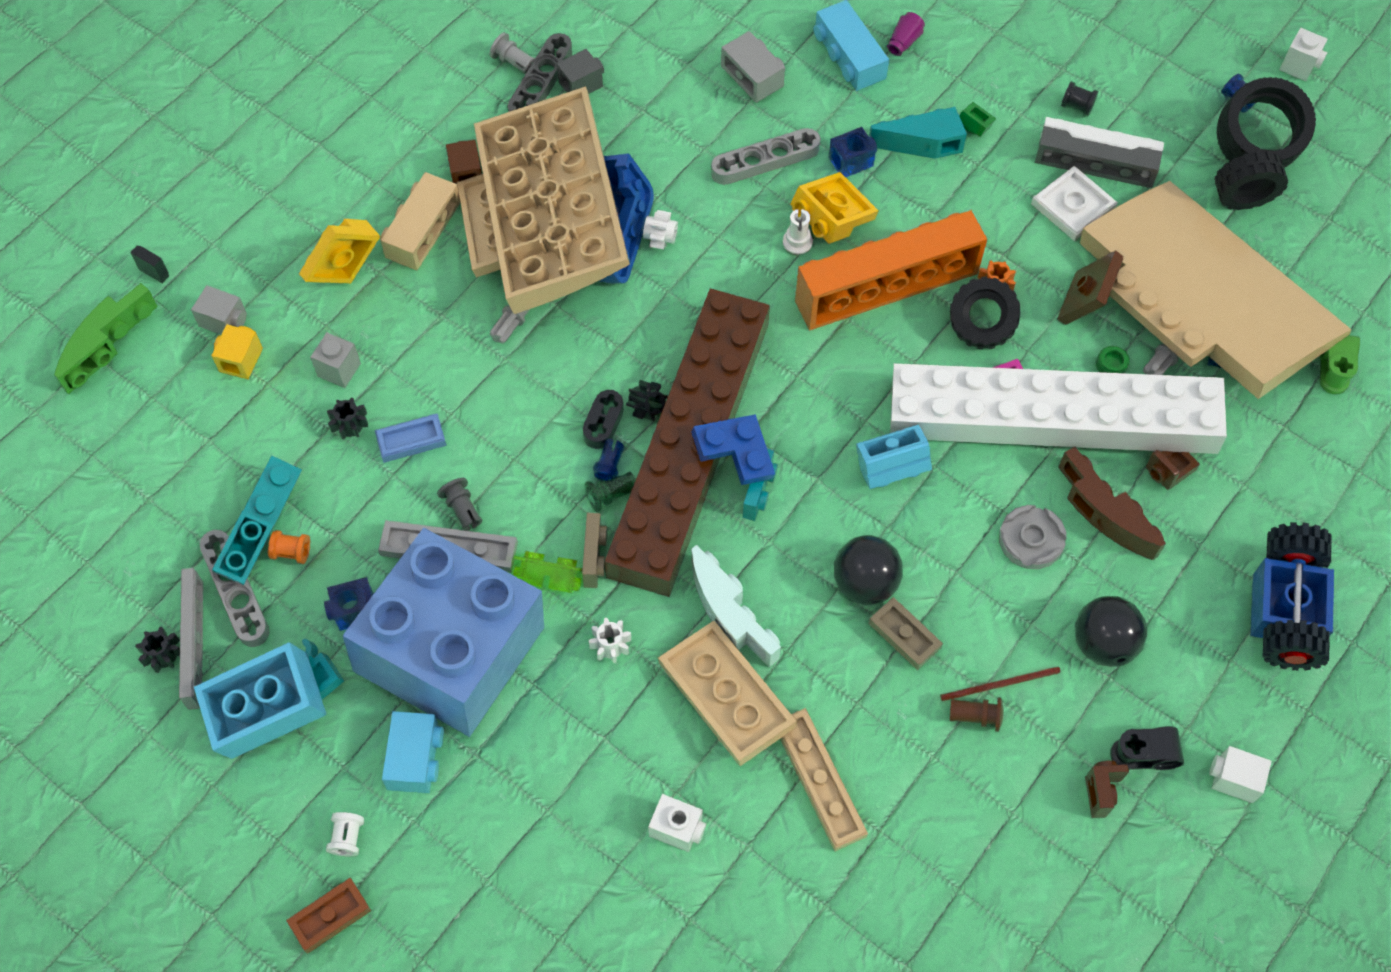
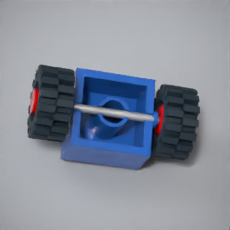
M1290 522V526L1280 524L1279 528H1271V531L1267 533L1266 558L1253 574L1250 636L1263 638L1264 661L1270 662V665L1274 667L1280 665L1281 669L1292 667V670L1299 671V668H1303L1306 671L1311 670V667L1315 669L1321 668V665L1325 666L1329 661L1334 606V569H1328L1331 563L1332 535L1325 528L1320 530L1319 525L1315 524L1309 527V523L1303 522L1302 525H1297V522Z

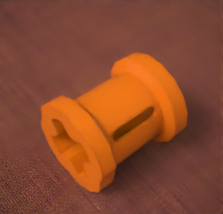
M275 530L270 536L268 557L273 560L279 557L295 559L297 563L305 564L310 552V536L302 534L300 537L284 535L282 531Z

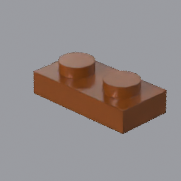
M350 877L286 921L302 948L308 954L371 912V909Z

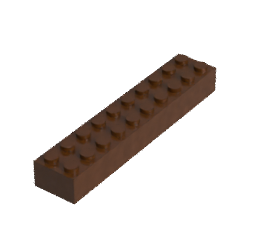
M709 289L606 556V578L670 597L720 458L700 461L691 431L694 426L735 418L769 325V304Z

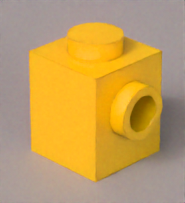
M226 324L222 334L218 335L215 340L214 351L211 356L219 372L249 379L263 347L257 333L246 326L235 327Z

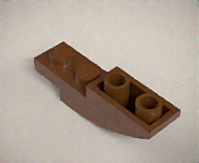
M1076 447L1064 452L1058 468L1072 485L1067 499L1091 525L1120 546L1148 559H1156L1166 545L1161 531L1144 516L1140 504L1136 500L1131 499L1126 491L1114 497L1110 485L1099 478L1093 470L1089 458L1082 455Z

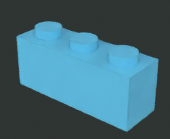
M847 0L816 12V23L813 27L816 39L819 42H823L830 59L833 62L836 61L841 68L844 79L847 82L850 81L856 91L887 78L889 58Z

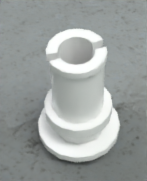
M798 209L791 213L790 226L783 236L784 248L796 255L805 254L811 249L813 244L812 235L808 228L810 215L803 209H801V217H798Z

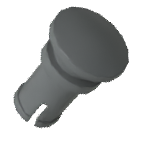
M463 477L443 485L438 490L437 495L439 498H447L445 502L448 507L453 508L462 525V529L469 531L471 529L469 525L471 524L473 529L482 523V518L470 500V491L464 489L468 481Z

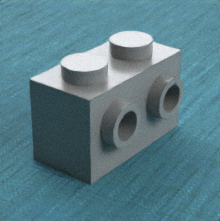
M750 31L722 46L721 67L756 103L784 87L785 66L782 60L775 57L767 49L761 39H757Z

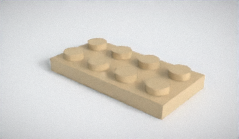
M712 621L658 657L661 667L739 766H742L797 727L795 718L715 621Z

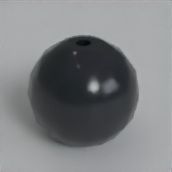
M863 535L849 540L838 551L834 561V579L839 590L849 600L862 605H874L888 600L898 590L903 578L902 559L897 549L887 540L873 535Z
M1119 596L1098 597L1084 606L1078 614L1075 622L1076 643L1082 653L1098 665L1110 667L1123 666L1131 662L1143 650L1147 639L1146 620L1136 605Z

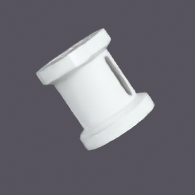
M346 812L333 813L331 821L334 822L331 843L326 845V852L345 857L357 856L359 854V848L356 846L359 827L364 825V817ZM348 829L346 840H343L344 830Z

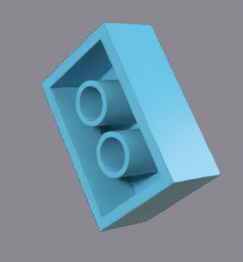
M290 642L194 686L212 750L230 759L327 715L307 653Z

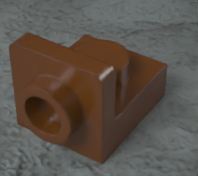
M1110 760L1096 763L1087 773L1085 780L1092 818H1106L1114 809V806L1117 804L1116 786L1110 784V782H1121L1129 773L1128 765H1117L1116 761Z

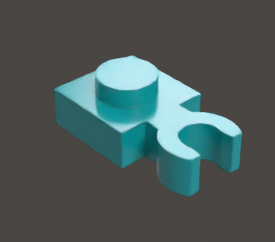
M304 638L302 643L306 648L305 652L307 653L323 700L345 680L329 656L322 652L318 654L316 644Z

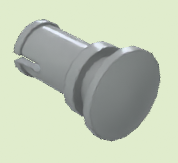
M505 32L495 39L489 53L491 58L499 57L502 62H509L524 74L527 73L535 60L534 57L519 49L514 41H509V34Z

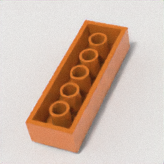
M972 210L963 213H953L947 218L933 223H923L918 228L893 233L891 236L878 241H868L860 247L848 251H838L832 256L820 260H810L798 267L795 303L810 331L977 275L987 243V237Z

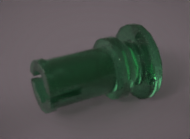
M629 471L608 481L601 479L596 482L595 486L591 481L585 482V493L590 506L595 512H600L602 503L609 505L613 499L631 493L636 481L635 477Z

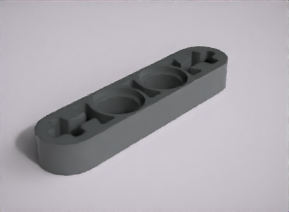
M556 33L546 40L508 103V112L524 107V101H526V106L546 100L558 80L557 63L572 56V42L569 36ZM543 65H551L554 67V69L550 72H542L539 70V68ZM534 85L542 88L538 93H529L527 91L528 87Z

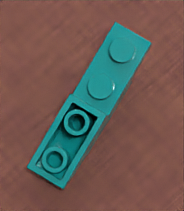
M271 455L212 572L244 586L302 469Z

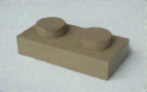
M587 513L582 570L584 588H597L598 576L605 575V556H600V546L607 545V526L601 525L600 513Z
M894 597L869 619L868 624L917 670L942 648L943 643Z

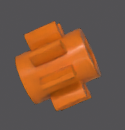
M991 260L987 269H979L977 278H997L1000 282L1007 283L1013 291L1016 284L1014 281L1016 271L1010 270L1005 261L993 262Z

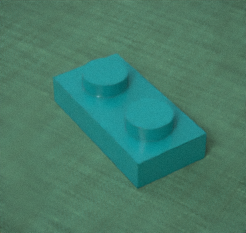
M768 448L775 475L770 480L750 483L743 503L742 518L752 521L756 520L758 510H765L769 497V492L765 491L767 482H774L778 464L773 463L774 450Z

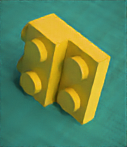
M841 172L798 186L790 204L793 211L798 209V217H801V209L809 213V224L813 234L818 238H823L828 244L849 237L854 227L875 220L879 212Z
M344 218L339 226L328 225L321 234V238L315 248L307 257L299 275L305 282L351 284L379 240L380 235L367 220Z

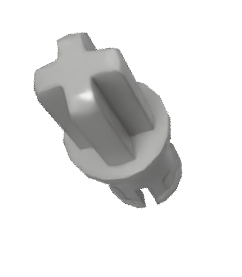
M505 306L502 309L503 315L490 330L493 340L502 344L505 343L516 327L523 325L525 322L524 317L529 310L514 314L510 306Z
M1165 344L1158 345L1155 349V355L1145 365L1143 372L1148 375H1163L1170 366L1178 362L1179 357Z

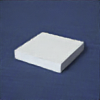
M1073 166L1032 198L1031 204L1073 241H1076L1081 237L1085 226L1115 209L1118 202L1078 168Z

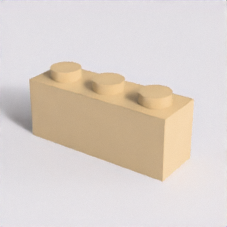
M427 172L423 174L419 182L417 181L413 184L410 196L404 204L398 207L395 219L381 234L380 243L385 258L414 270L419 269L461 203L457 184Z

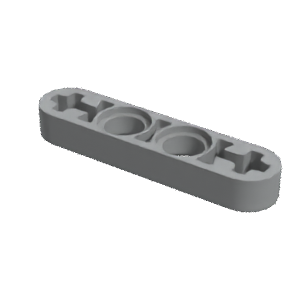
M805 128L720 154L712 160V178L715 182L726 185L810 159L819 152L820 135L813 129ZM775 148H783L788 153L784 156H776L771 151ZM754 156L760 162L756 165H749L744 160L747 157ZM720 167H725V169L729 171L725 172L724 169H720Z
M222 530L209 531L201 538L200 550L235 633L244 645L248 647L260 646L269 636V626L247 578L243 586L232 580L222 581L219 574L212 572L218 559L213 550V543L219 541L222 550L229 536ZM244 594L249 596V602L245 607L234 609L231 606L232 600L237 595ZM250 616L253 624L257 627L255 635L251 636L248 633L249 629L243 618Z

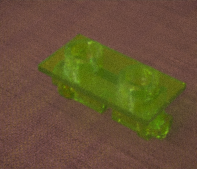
M525 551L524 557L514 556V559L521 560L520 567H514L513 575L532 586L543 587L544 576L548 575L550 576L548 589L568 593L573 591L579 592L581 578H577L576 574L577 571L582 572L583 568L576 567L578 560L558 557L557 563L544 561L545 554Z

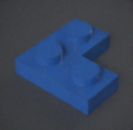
M756 414L693 427L691 433L700 461L732 455L741 485L770 480L774 477L775 471Z

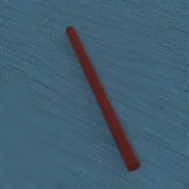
M1058 666L941 694L940 699L941 701H946L1060 673V668Z

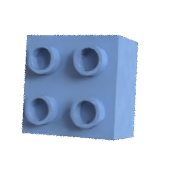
M423 527L343 634L352 670L428 714H435L436 719L470 737L544 629L542 590Z

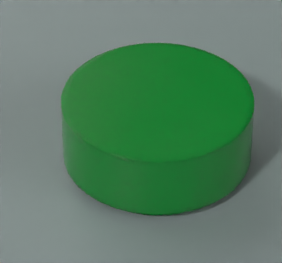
M1117 346L1103 348L1096 360V368L1102 373H1126L1130 364L1127 352Z

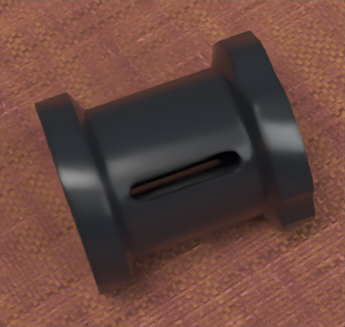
M1071 81L1061 106L1074 107L1084 111V115L1089 116L1099 91L1093 90L1091 92L1076 86L1075 82Z

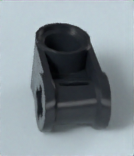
M1172 726L1127 730L1110 749L1112 761H1116L1117 765H1128L1129 770H1170L1184 765L1178 728Z

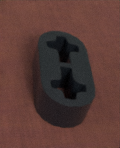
M614 390L600 392L596 396L584 422V441L593 449L605 448L612 441L624 412L623 398L618 392ZM609 402H614L615 407H610L607 415H605L604 405L607 406ZM603 424V434L599 433L597 437H593L592 432H596L599 425Z

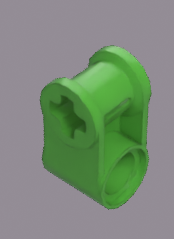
M1348 335L1319 356L1321 359L1319 381L1321 387L1326 392L1341 394L1348 389L1350 379L1358 371V354L1360 349V338L1358 336Z

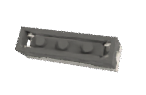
M1046 117L1035 163L1065 170L1075 166L1083 174L1152 188L1159 172L1164 142Z

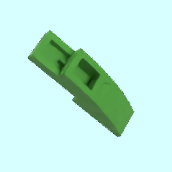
M142 283L117 303L110 296H107L88 314L72 334L60 356L54 373L66 393L70 394L74 389L82 386L91 375L101 367L106 366L118 354L113 343L123 338L131 328L142 319L149 317L152 311L158 307L150 290Z

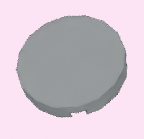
M1025 505L1015 508L1006 515L999 530L1000 546L1003 553L1016 565L1026 569L1037 570L1049 567L1060 558L1065 548L1066 529L1062 520L1054 512L1046 508L1044 510L1035 508V505Z

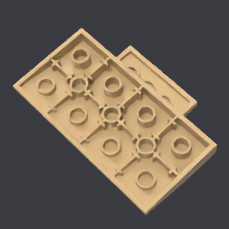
M586 86L474 123L483 174L457 182L471 267L476 278L501 270L505 297L514 314L571 294L630 265Z
M1171 181L1152 188L1123 203L1085 226L1082 230L1080 244L1095 258L1100 259L1115 250L1124 256L1109 295L1187 365L1192 367L1206 356H1209L1257 399L1263 397L1347 337L1352 330Z

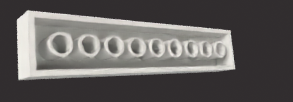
M894 363L890 433L919 425L927 440L1218 454L1227 437L1224 378Z

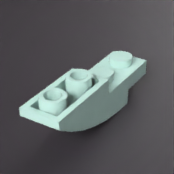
M697 545L694 546L691 558L693 577L698 595L711 622L715 621L738 650L746 644L770 668L780 657L781 646L778 637L770 629L764 630L756 622L755 615L747 606L743 605L740 607L743 599V587L740 581L732 574L727 575L719 567L720 564L709 551L704 553Z

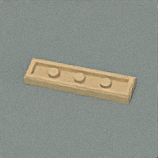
M806 708L791 714L797 721V727L780 738L834 851L866 838L868 832Z

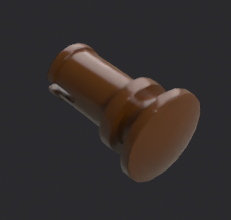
M998 697L997 704L988 703L989 700L983 699V703L951 699L950 721L981 723V727H987V724L996 725L995 732H999L1004 716L1002 698Z

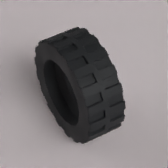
M1267 151L1248 153L1232 159V161L1224 164L1217 171V175L1214 178L1222 205L1227 206L1228 209L1236 210L1260 207L1265 203L1275 200L1288 187V178L1282 159L1276 153L1272 154Z
M981 277V279L974 278L969 280V283L963 284L959 292L955 293L953 297V302L950 306L952 328L956 332L957 337L965 341L966 345L970 347L975 346L977 349L983 350V348L994 349L995 346H1001L1006 343V340L1012 338L1019 325L1021 312L1017 294L1009 288L1007 283H1002L997 278ZM979 299H992L1001 309L1000 320L991 328H979L970 319V308Z

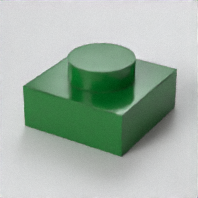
M974 102L969 104L959 115L964 128L972 134H977L979 137L996 120L994 116Z

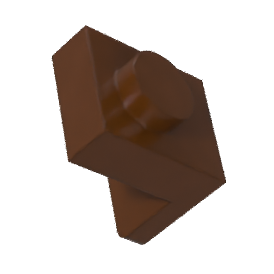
M1156 450L1151 454L1146 469L1154 481L1161 483L1167 490H1170L1194 473L1200 463L1189 452H1160Z

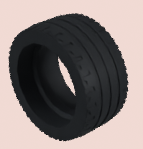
M1263 77L1262 79L1258 78L1245 84L1232 95L1220 113L1216 128L1220 150H1222V153L1229 162L1236 157H1241L1248 153L1251 154L1259 151L1276 153L1282 159L1284 168L1287 167L1303 153L1313 137L1316 126V114L1310 98L1307 97V94L1299 86L1282 78ZM1260 102L1271 104L1281 110L1289 120L1292 130V138L1289 145L1284 149L1272 151L1260 149L1250 143L1241 132L1238 121L1239 112L1245 105Z

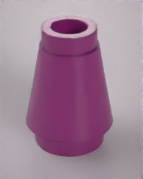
M907 12L905 15L900 16L887 49L892 54L901 56L924 33L925 23L923 19L913 12Z

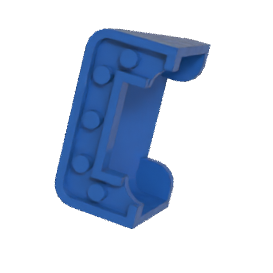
M629 153L604 156L630 265L599 280L609 284H622L628 281L643 236L645 220L650 214L654 200L653 188L649 180Z

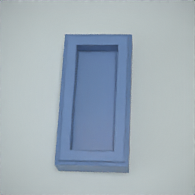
M438 414L375 430L383 463L447 446Z

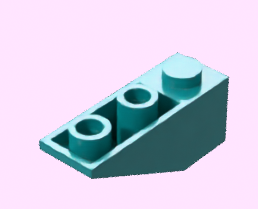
M956 107L873 124L870 126L868 145L872 148L936 159L963 153L967 133Z

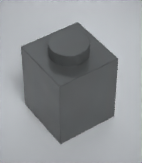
M587 49L557 63L558 82L566 93L586 86L590 94L603 87L602 74L604 73V67L599 58H594Z

